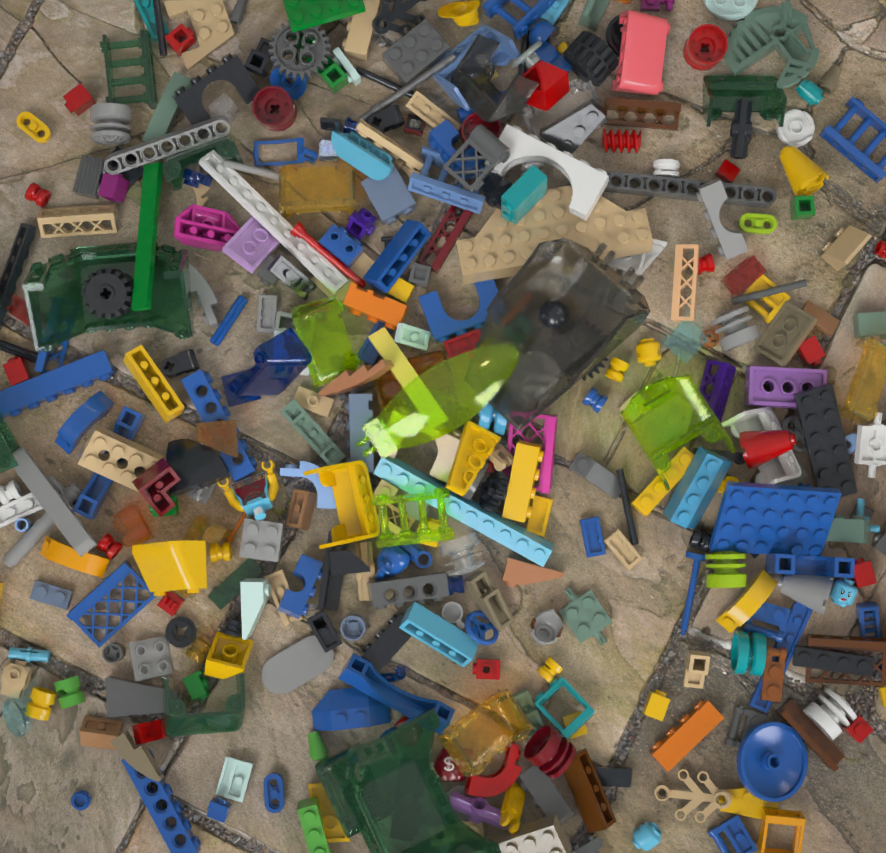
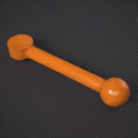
M245 511L231 535L227 536V542L232 543L234 541L233 537L246 517Z

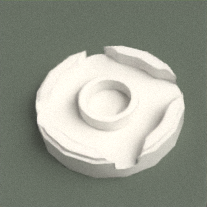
M792 109L780 117L776 131L779 139L785 145L801 147L812 139L815 123L809 113L799 109Z

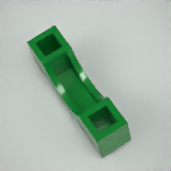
M301 34L300 36V48L299 50H297L299 53L300 49H303L301 42L304 34ZM290 36L288 40L290 42H293L296 40L297 37ZM309 39L306 43L312 45L315 43V40ZM310 57L304 58L307 63L312 61ZM325 57L328 59V64L322 63L324 70L318 68V76L331 92L336 94L349 83L348 77L336 62L332 61L329 57Z

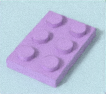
M252 216L224 245L222 252L253 274L267 259L268 255L278 247L280 242Z

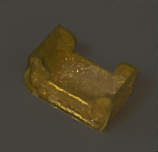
M504 689L485 699L442 731L437 737L462 775L471 777L474 774L477 776L486 769L484 766L493 761L492 756L506 751L509 743H516L519 740L523 741L529 737V731L534 727L509 690Z

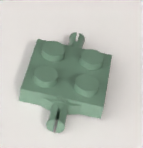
M571 587L565 589L564 592L570 601L559 610V613L579 642L582 643L586 639L595 636L600 645L606 643L607 640L601 631L613 621L590 589L584 594L576 596Z

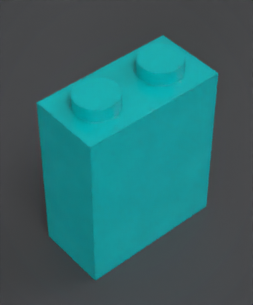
M532 165L501 196L502 217L516 225L547 194L548 176Z

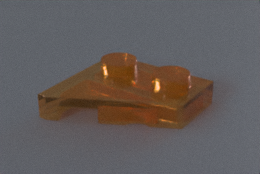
M236 420L197 423L198 443L239 458Z

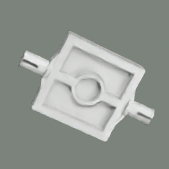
M874 412L873 423L858 425L854 463L868 465L867 477L876 478L877 466L886 465V426L881 424L883 414L881 412Z

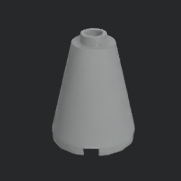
M785 574L784 577L780 576L777 588L781 589L780 593L824 615L834 577Z

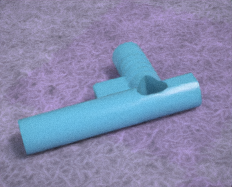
M857 498L856 515L864 516L865 499ZM864 516V520H870V517ZM871 524L870 531L879 533L880 525Z

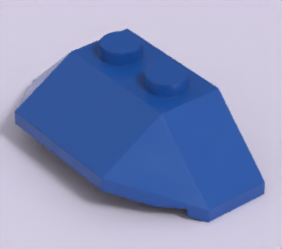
M354 687L329 690L312 710L314 730L318 731L372 727L391 722L389 706Z

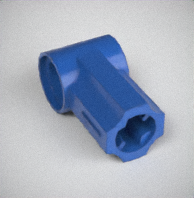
M406 535L398 544V547L407 553L410 560L418 567L428 568L432 565L433 556L431 553L422 548L409 536ZM422 554L429 556V562L426 565H422L419 562V557Z

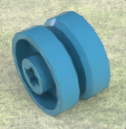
M486 389L483 401L481 400L478 425L489 430L491 421H494V434L504 436L512 394L503 392L499 397V402L495 403L496 391Z

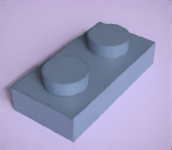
M35 580L30 599L68 610L74 591Z

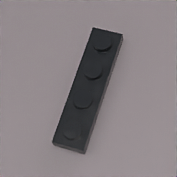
M795 645L792 665L872 677L875 658L870 655Z

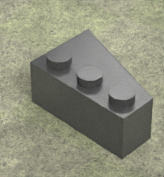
M533 765L519 775L522 780L519 782L525 792L529 790L532 794L531 801L536 808L540 807L544 812L542 814L543 818L556 814L562 826L576 816L552 780L545 773L541 772L539 767Z

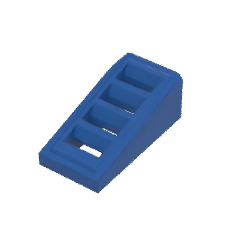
M874 601L856 603L860 637L881 638L878 604ZM868 617H872V618H873V619H871V620H864V618H868ZM874 625V627L865 628V626ZM875 632L873 636H866V633Z

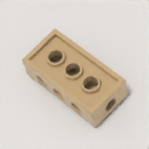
M94 424L77 457V464L138 491L132 481L161 458L165 460L166 458L153 450ZM102 450L108 451L107 454H101L99 452ZM120 458L126 459L125 462H118L117 460ZM138 466L144 467L142 470L135 469Z

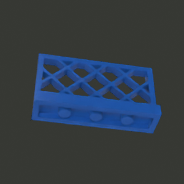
M126 560L71 609L66 616L71 621L73 620L100 648L156 596H154V592H149L151 594L149 598L138 600V589H146L148 592L149 589L145 581ZM130 573L136 578V586H124L125 577ZM113 588L122 589L121 599H110V591ZM124 589H135V600L124 599ZM99 601L107 602V612H95L96 603ZM110 602H121V613L109 612ZM123 603H135V610L132 613H123ZM84 614L93 615L92 625H84L79 619ZM95 615H106V626L95 625ZM109 615L120 616V624L118 626H109ZM95 628L106 629V636L101 641L94 636Z

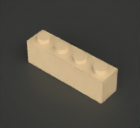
M363 0L366 12L353 15L352 20H348L346 31H349L348 37L344 38L342 43L345 56L367 61L375 32L372 27V21L379 15L382 0Z

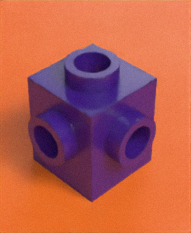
M362 208L350 215L349 223L345 230L360 241L366 235L370 236L375 231L376 227L374 225L378 218L372 215L370 211Z

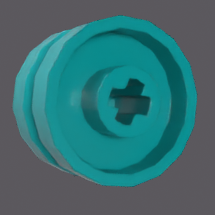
M734 632L730 654L732 673L744 674L748 669L750 675L762 676L767 653L764 633L753 632L749 637L747 632Z

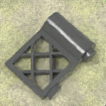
M480 124L471 132L466 142L446 162L443 168L471 193L474 190L477 192L485 184L483 180L496 165L501 162L505 163L511 155L509 153L510 148ZM469 145L475 149V157H464V151ZM486 159L491 163L486 169L478 170V160ZM475 160L476 170L465 171L464 161ZM462 161V171L454 172L449 168L454 162ZM465 174H476V181L471 186L465 182Z

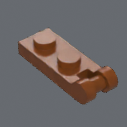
M766 645V663L762 675L760 699L781 702L787 648L780 647L778 649ZM772 656H778V661H771Z

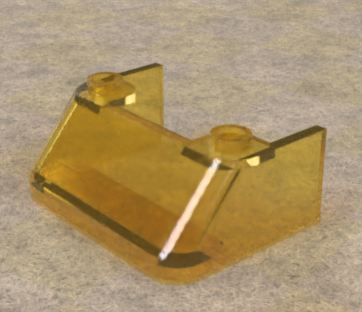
M871 336L856 342L855 346L863 350L844 407L838 408L840 417L860 424L876 418L878 408L876 407L886 380V344Z

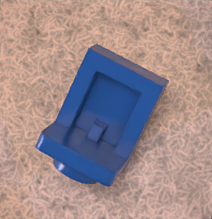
M213 797L208 806L207 817L224 823L232 804L228 803L224 798Z

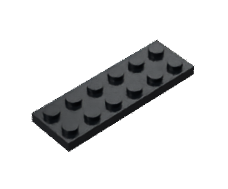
M827 383L794 393L793 396L815 487L839 489L842 493L841 497L857 493V486L833 384Z

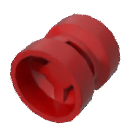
M33 182L26 190L25 199L30 202L34 201L37 206L44 208L48 204L52 193L47 189L40 188V185Z
M711 253L699 257L698 275L705 271L708 273L715 271Z
M107 533L99 541L96 548L100 552H105L106 557L112 560L121 551L123 544L119 541L116 542L113 536Z

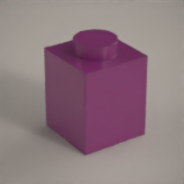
M103 173L98 195L108 201L124 203L130 181L124 179L120 173L114 175Z

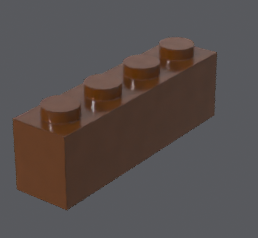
M587 749L577 750L574 760L564 772V776L588 833L605 830L617 822Z

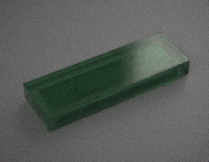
M248 558L212 591L208 597L222 610L241 592L240 582L242 580L256 578L264 570L254 559Z

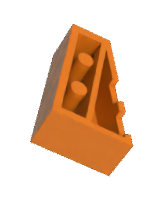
M351 282L343 304L350 310V314L360 317L362 314L367 316L368 321L376 324L378 321L385 323L384 327L394 331L398 323H404L409 311L407 305L386 296L383 297L375 294L372 290L357 287V284Z

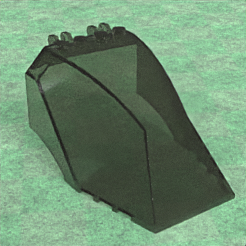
M566 238L539 243L517 274L496 294L487 309L488 314L484 325L481 327L482 332L479 341L475 345L476 350L473 359L470 360L464 381L518 431L528 425L633 334L651 312L645 296L637 290L645 278L639 275L631 285L628 281L636 271L633 267L629 268L624 276L621 277L608 265L616 255L613 250L608 252L603 260L599 258L607 248V245L604 243L600 244L594 253L589 248ZM549 300H558L564 303L570 312L569 321L559 329L547 328L539 319L541 306Z

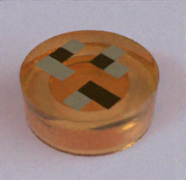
M707 329L700 334L699 342L702 347L711 349L718 344L719 335L715 334V330Z

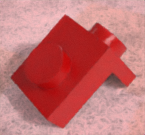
M162 719L132 725L136 745L157 741L166 737Z

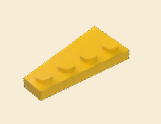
M468 420L464 425L445 488L461 496L465 495L501 437Z

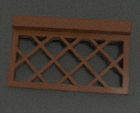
M821 634L806 635L807 647L836 649L842 652L849 650V653L855 650L860 651L863 655L882 652V659L873 665V671L877 669L881 673L880 681H872L868 676H861L857 680H852L848 673H843L838 679H834L828 674L830 671L821 670L823 673L818 678L810 677V670L813 668L806 667L805 682L885 686L886 638Z

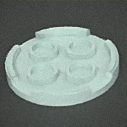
M703 0L708 11L723 20L744 18L754 10L758 3V0Z

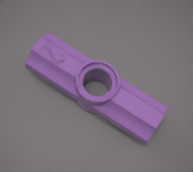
M455 791L452 792L447 805L448 808L466 814L473 823H481L483 821L503 829L499 822L501 817L500 809L488 805L487 800L483 797H474L472 799Z

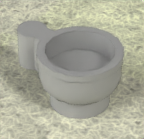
M456 602L446 603L442 608L443 619L449 623H456L458 629L462 630L465 627L461 621L463 609L460 604Z

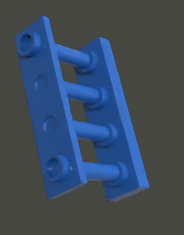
M487 0L482 6L485 15L490 19L498 14L511 24L514 37L518 40L521 36L527 34L529 28L556 0H540L533 8L523 0ZM507 2H513L527 14L518 21L502 8Z
M852 96L845 104L849 107V110L834 127L828 125L819 136L873 181L878 183L886 175L884 171L886 154L878 163L870 160L869 155L884 137L886 138V124L868 110L860 99ZM856 113L864 121L849 139H845L840 135V131ZM871 125L879 133L863 151H860L855 147L854 143Z

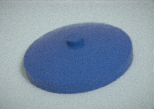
M763 722L754 726L745 734L737 752V771L743 786L751 795L769 802L783 801L794 795L805 779L808 767L807 751L803 740L793 728L779 722Z

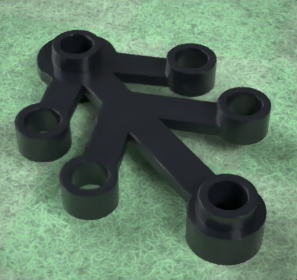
M382 0L380 13L373 19L372 27L378 34L393 31L404 36L406 35L404 28H407L408 33L412 30L411 26H399L391 22L397 18L414 23L417 26L419 24L418 18L420 17L422 22L426 19L425 16L405 12L418 2L427 0H407L403 4L402 0H394L392 12L388 15V6L393 0ZM381 21H383L384 23L383 28L380 25Z

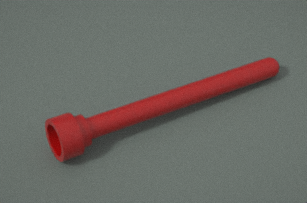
M300 221L290 231L292 236L306 241L360 288L366 286V282L310 236Z

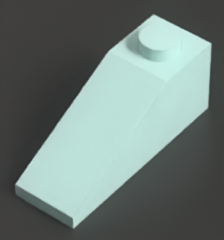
M246 578L240 582L242 640L252 636L271 595V585L268 582V578Z

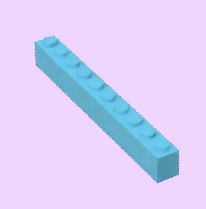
M383 455L373 473L544 567L553 551L554 544L531 533L509 519L502 518L501 515L494 511L489 512L481 509L478 502L472 499L468 501L462 498L461 495L447 490L445 484L396 457L392 459Z

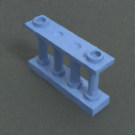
M423 146L421 159L424 160V165L419 174L412 172L408 190L480 214L485 200V196L481 195L483 186L477 192L474 190L471 193L463 189V185L458 181L456 186L445 183L448 172L443 166L446 163L441 159L440 153L437 150ZM431 165L442 168L437 180L426 177ZM474 174L470 178L476 180V174Z

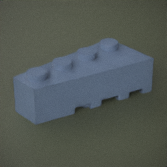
M349 394V400L346 401V409L349 412L347 431H350V439H347V450H350V458H347V462L361 460L366 464L368 473H374L373 394Z

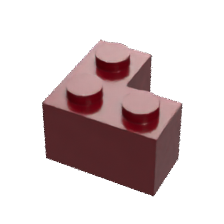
M161 458L132 481L140 494L160 517L176 506L166 491L181 479L164 458Z

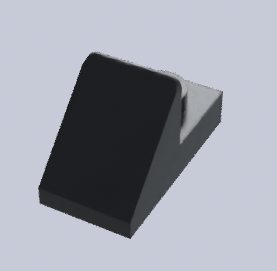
M324 610L306 619L325 653L342 644L331 619Z

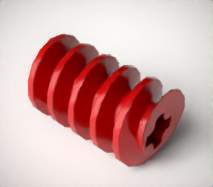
M603 129L601 146L604 147L605 153L608 152L609 148L612 149L613 153L616 152L617 148H619L620 153H623L624 148H626L628 154H630L632 148H634L635 153L638 154L641 146V130L637 135L636 130H632L631 134H629L628 129H625L622 135L620 129H617L615 134L613 129H610L608 134Z

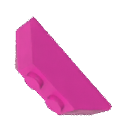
M191 204L175 217L174 237L183 245L222 252L224 245L240 230V227L225 211Z

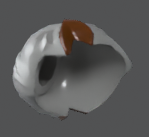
M554 609L538 613L530 624L531 636L539 645L543 646L557 642L563 630L562 619Z

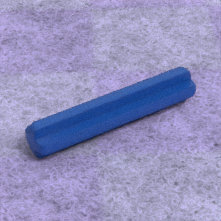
M239 295L210 338L212 344L220 345L248 302L244 296Z

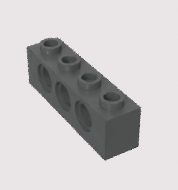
M445 572L367 582L369 604L375 607L376 610L386 609L387 605L394 604L395 607L406 606V602L411 601L422 604L425 603V599L442 601L444 597L449 596L447 574ZM429 583L431 585V591L425 594L423 591V587L425 584ZM407 586H411L412 588V594L410 596H406L404 594V590ZM391 588L394 592L393 597L387 599L385 592Z

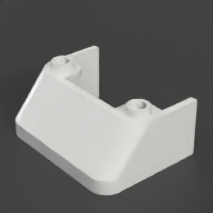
M770 407L744 411L719 424L721 428L731 426L732 434L738 438L740 433L744 431L782 430L774 411ZM790 450L758 466L760 473L756 474L755 483L782 485L800 477L802 474L801 468L793 451Z

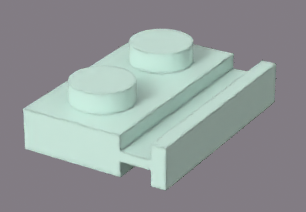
M226 756L215 795L243 802L254 763Z

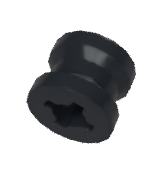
M225 617L226 624L221 632L230 636L240 637L242 621Z

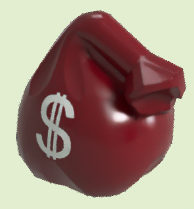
M453 742L446 743L440 750L433 766V774L437 781H463L468 773L466 762L473 756V749L463 748Z

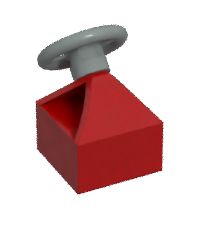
M538 40L511 64V67L516 68L524 61L528 68L514 82L517 101L547 112L570 91L567 71L540 60L539 56L534 52L542 45V41Z

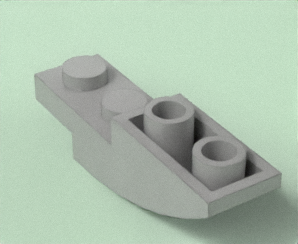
M176 257L177 264H175L178 274H182L184 278L182 285L185 292H189L192 296L198 294L196 300L199 307L203 306L205 313L202 315L206 325L210 324L212 328L219 326L220 324L213 308L220 306L212 288L192 265L181 257Z

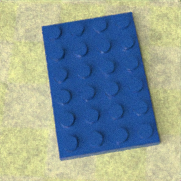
M727 481L709 543L710 551L821 556L842 493L839 489Z

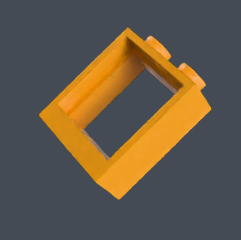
M763 807L757 853H801L806 820L802 811ZM768 823L794 826L791 850L765 847Z

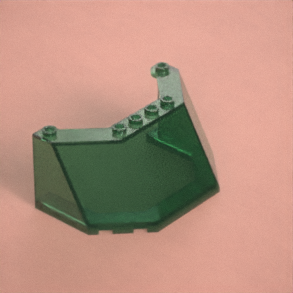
M137 242L77 247L70 250L71 254L64 256V254L60 253L48 258L49 262L33 263L22 286L35 351H52L57 344L83 333H95L99 330L111 332L121 328L132 330L136 327H154L173 333L175 337L181 340L193 337L194 321L188 251L185 249L175 251V247L166 244L160 247L158 242H156L151 309L135 312L130 307V311L127 314L110 319L96 317L97 314H91L88 311V305L84 306L83 300H85V296H81V290L85 289L83 282L89 279L88 275L90 273H95L96 270L105 268L122 270L123 273L131 276L129 278L131 281H134ZM107 290V292H104V295L109 297L111 291Z
M434 708L424 711L348 749L350 763L346 766L345 778L347 779V786L344 787L343 794L370 853H501L497 842L484 838L458 819L436 773L431 755L435 729L439 727L440 721Z

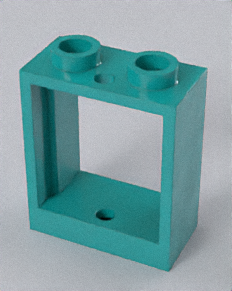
M561 677L560 679H554L549 686L551 688L546 693L544 691L539 693L535 698L536 702L534 704L563 737L569 739L595 714V710L564 677ZM562 687L585 709L565 729L543 707Z

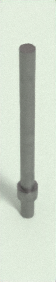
M453 53L379 104L375 103L372 105L371 109L361 115L359 119L361 118L366 122L372 114L382 111L457 60Z

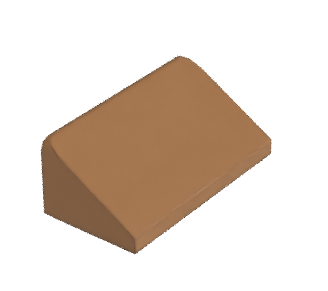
M808 300L802 310L818 320L814 326L816 329L829 337L832 336L840 320Z
M294 488L286 526L309 530L317 493Z

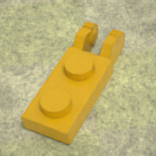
M515 782L505 792L499 821L503 827L509 824L508 831L511 834L516 833L519 829L526 797L524 789Z

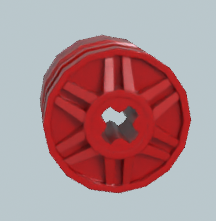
M705 24L695 28L683 47V56L686 63L691 68L699 71H706L715 67L726 54L728 48V40L724 31L712 24ZM705 47L707 50L702 53L700 50Z

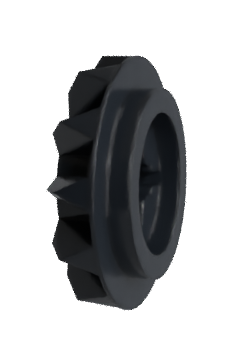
M176 617L166 626V638L171 645L183 648L192 644L196 638L197 628L189 618ZM177 627H180L181 629L188 627L184 632L186 637H183L181 635L175 638V636L179 632Z

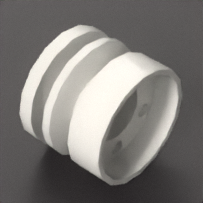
M826 688L823 692L828 699L819 694L818 698L822 705L819 706L815 702H811L803 712L833 741L842 733L838 723L841 722L845 726H849L850 723L845 716L852 721L857 716L845 699L831 689Z

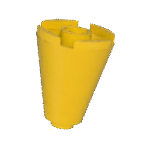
M786 146L781 150L779 158L795 196H810L824 185L822 181L825 178L828 181L829 175L797 147Z

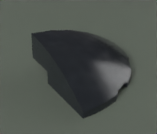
M177 439L168 442L166 461L181 479L169 488V493L179 496L193 489L200 490L230 477L222 457L216 455L211 450V446L201 441Z

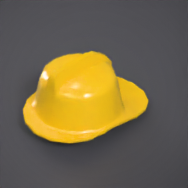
M480 1L451 2L442 6L437 13L442 18H452L460 27L475 25L479 23L477 8L480 6Z

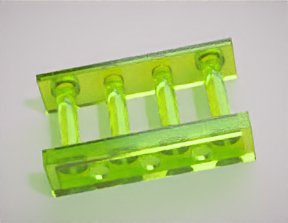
M435 488L434 492L397 496L378 494L371 501L372 506H379L382 533H380V536H377V548L455 540V528L448 526L445 498L450 497V490ZM437 499L440 522L438 530L428 528L425 500ZM417 501L421 528L419 532H411L409 530L406 502ZM398 503L401 525L400 534H392L389 531L386 504Z

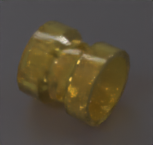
M195 637L192 641L193 645L186 650L185 654L201 664L205 653L209 652L211 645L201 638Z

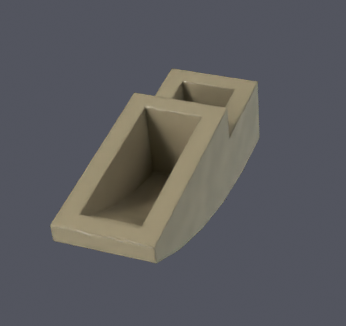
M477 570L463 580L482 612L498 631L503 630L514 622L498 588L493 587L486 571Z
M128 731L110 741L123 759L135 770L156 782L164 778L145 743L137 747Z

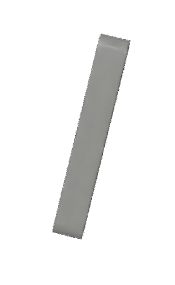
M217 116L116 151L106 157L104 169L109 174H118L224 137L230 131V121L225 116ZM217 123H225L226 129L219 130L216 127ZM200 129H206L209 132V134L206 136L199 135L198 131ZM188 135L191 140L185 143L181 141L180 137ZM169 141L173 146L170 149H166L162 143ZM152 148L155 153L147 155L144 149ZM133 154L136 156V160L129 161L126 155ZM114 160L118 163V166L111 167L108 162Z
M23 446L6 458L73 549L81 557L97 545L95 539Z

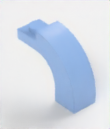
M300 461V469L297 468V465L285 464V468H280V476L304 477L313 482L318 494L317 508L337 509L332 487H324L320 483L318 473L304 476L305 471L320 467L310 462Z

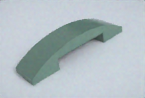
M295 399L280 411L328 466L337 464L345 457V454Z

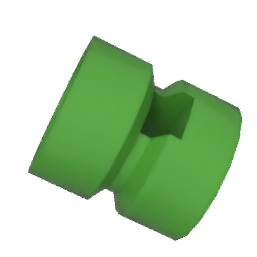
M78 675L53 683L56 693L60 694L58 701L61 709L86 701L83 691L79 690L81 682Z

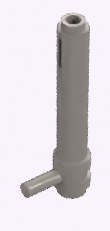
M51 475L48 479L72 509L83 490L74 482L65 488ZM46 512L4 555L2 561L8 567L16 566L55 525Z

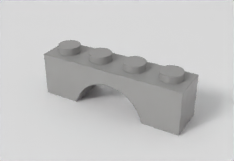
M717 178L698 186L699 192L696 193L699 203L704 204L706 210L703 211L706 221L710 220L712 224L710 232L713 239L717 238L719 245L716 247L720 256L724 255L728 260L747 252L748 248L740 231L728 230L720 222L719 211L724 201L728 198L722 181Z

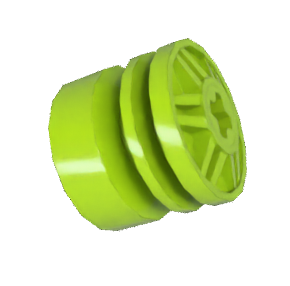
M715 551L705 554V559H714V564H705V567L714 569V573L705 575L706 588L747 587V574L738 572V568L746 567V563H737V559H746V554L735 551Z

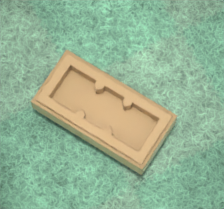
M301 386L298 387L294 397L302 408L327 418L335 401Z
M616 529L603 540L628 571L643 559L619 529Z

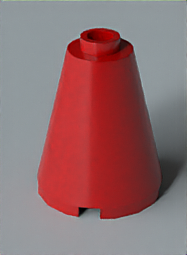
M789 430L744 431L739 436L740 446L744 449L743 457L749 469L756 468L794 449V445L797 444L795 434L790 433Z

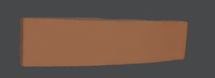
M381 360L375 366L363 365L356 372L345 370L318 394L320 396H332L362 387L385 374L394 365L391 360Z

